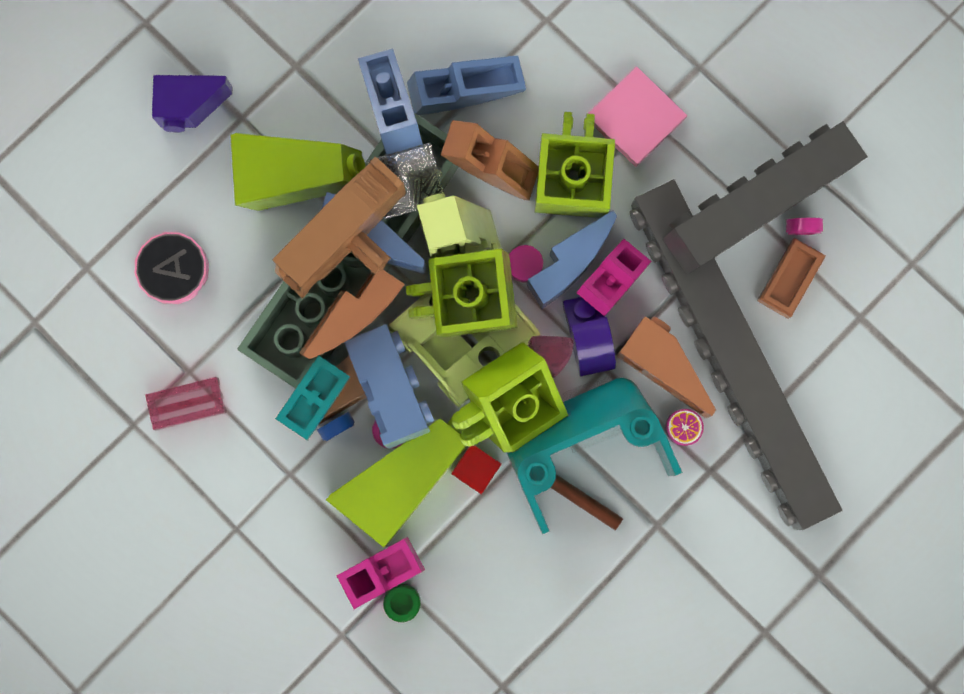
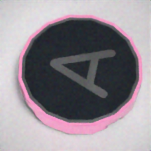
M164 232L151 237L141 247L135 259V276L139 287L150 298L163 304H181L193 299L202 286L205 285L208 278L209 262L204 250L194 239L179 232Z

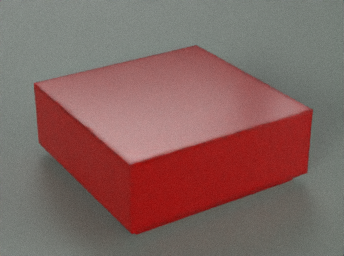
M474 445L467 449L451 474L482 495L502 464Z

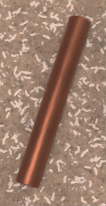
M556 474V479L550 487L551 489L613 530L619 527L623 520L621 516Z

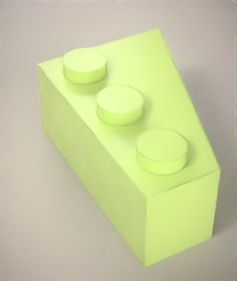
M443 193L428 196L423 199L424 204L417 205L430 259L501 249L490 210L455 195L446 197Z

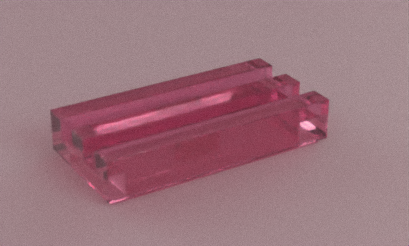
M213 377L146 394L145 397L153 430L157 431L227 413L226 406L223 403V393L219 386V378ZM210 387L212 390V394L157 407L155 402ZM213 401L215 403V407L159 420V415Z

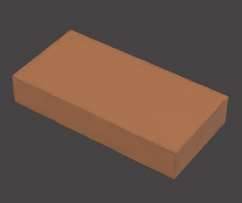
M796 238L792 239L757 301L787 319L791 318L826 255Z

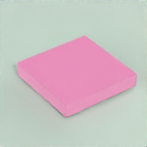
M637 66L588 113L595 114L594 127L606 139H615V148L635 167L687 117V114Z

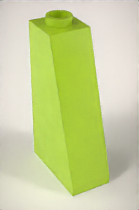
M240 133L230 135L235 206L260 211L326 196L327 192L337 194L338 191L365 168L362 151L341 143Z
M439 418L429 425L431 432L403 443L331 493L326 501L382 547H386L466 448L459 438L464 429L457 430L451 419L445 423Z

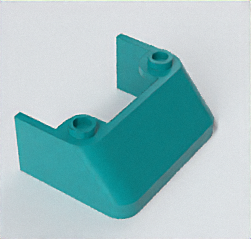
M626 378L614 379L564 401L568 416L516 451L506 452L542 534L549 532V528L535 499V495L548 490L555 482L556 469L550 455L619 425L624 438L633 446L646 447L654 444L668 476H676L683 473L659 419L637 385Z

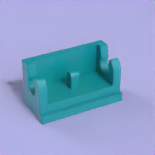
M318 355L275 419L308 440L351 377Z

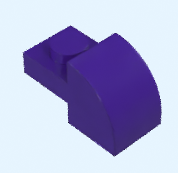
M582 297L564 300L563 310L571 335L572 349L580 377L616 369L615 351L608 318L603 316Z

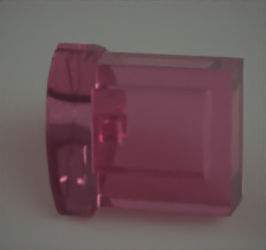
M532 336L528 341V346L545 359L553 378L563 370L572 355L574 344L572 338Z

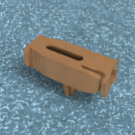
M374 157L272 259L276 263L275 273L302 299L317 281L327 276L350 252L376 275L386 266L391 257L369 238L367 234L383 219L398 200L406 194L404 183L384 163Z

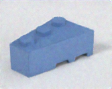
M387 324L344 342L358 380L367 397L372 416L374 415L381 432L380 437L383 445L390 449L431 432L428 423L433 422L434 419L426 400L419 402L416 397L414 388L419 387L420 384L412 365L406 368L403 365L399 354L406 352L398 331L390 333Z

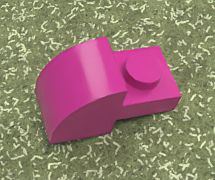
M623 239L576 293L605 316L652 261L627 240Z
M406 537L336 576L353 609H356L423 572L425 568L409 538Z

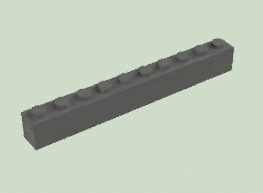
M673 179L635 197L631 204L633 210L629 212L632 222L638 231L643 229L649 241L646 243L648 254L654 263L659 261L665 273L662 275L663 283L670 295H676L681 305L678 308V312L686 327L692 326L698 338L694 341L696 349L703 360H709L714 370L711 373L713 383L720 393L725 392L731 404L727 406L730 417L737 426H742L747 436L744 439V443L753 459H759L764 469L761 472L762 480L769 492L775 491L781 503L777 508L782 520L787 526L792 525L794 530H805L843 511L715 258L689 275H686L663 241V238L672 231L669 225L671 222L686 212L693 217L675 180Z

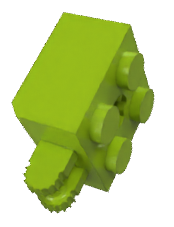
M564 112L562 135L542 133L534 213L601 218L608 214L610 210L615 139L594 138L595 114L588 113L586 118H584V137L571 136L574 118L572 117V112ZM574 170L578 171V177L582 175L583 178L574 181L567 176H569L570 171Z
M502 248L429 259L431 282L406 286V294L416 297L432 293L433 306L413 307L408 310L411 319L435 316L436 334L438 336L450 337L518 328L509 253ZM473 285L479 289V296L476 297L474 302L466 298V292H472L470 287Z
M521 342L461 381L470 402L460 408L459 411H456L451 417V421L457 430L464 429L459 438L466 447L474 446L478 442L489 438L506 453L516 451L568 416V413L545 359L524 342Z

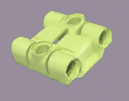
M473 285L470 287L472 292H466V298L474 302L476 297L479 296V289ZM432 293L421 296L389 324L390 332L398 331L405 350L409 353L413 351L437 377V385L458 408L469 399L461 381L484 367L480 364L478 358L482 352L493 351L500 357L521 342L529 346L540 336L538 329L516 304L518 328L471 334L478 341L473 348L470 347L461 335L450 337L438 336L436 334L435 316L411 319L408 310L413 307L430 306V303L433 301Z

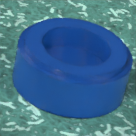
M348 411L317 429L323 441H328L354 426L355 421Z

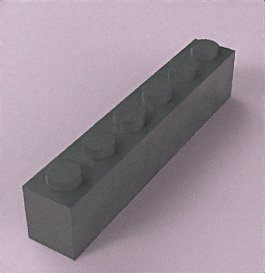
M844 121L831 129L827 124L823 125L808 136L811 140L808 144L803 146L798 141L781 153L784 159L778 163H775L772 158L755 169L754 172L757 176L748 181L745 176L741 177L726 188L729 194L720 199L715 194L698 206L701 212L693 217L686 212L671 222L669 225L672 231L663 238V241L686 275L694 272L866 159L868 156Z

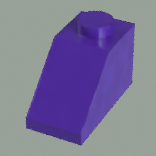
M153 75L152 118L167 132L180 133L184 132L185 128H196L232 95L233 87L226 76Z

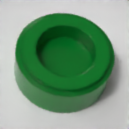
M399 584L388 590L383 600L385 613L396 622L412 620L419 612L421 606V598L418 591L408 584Z

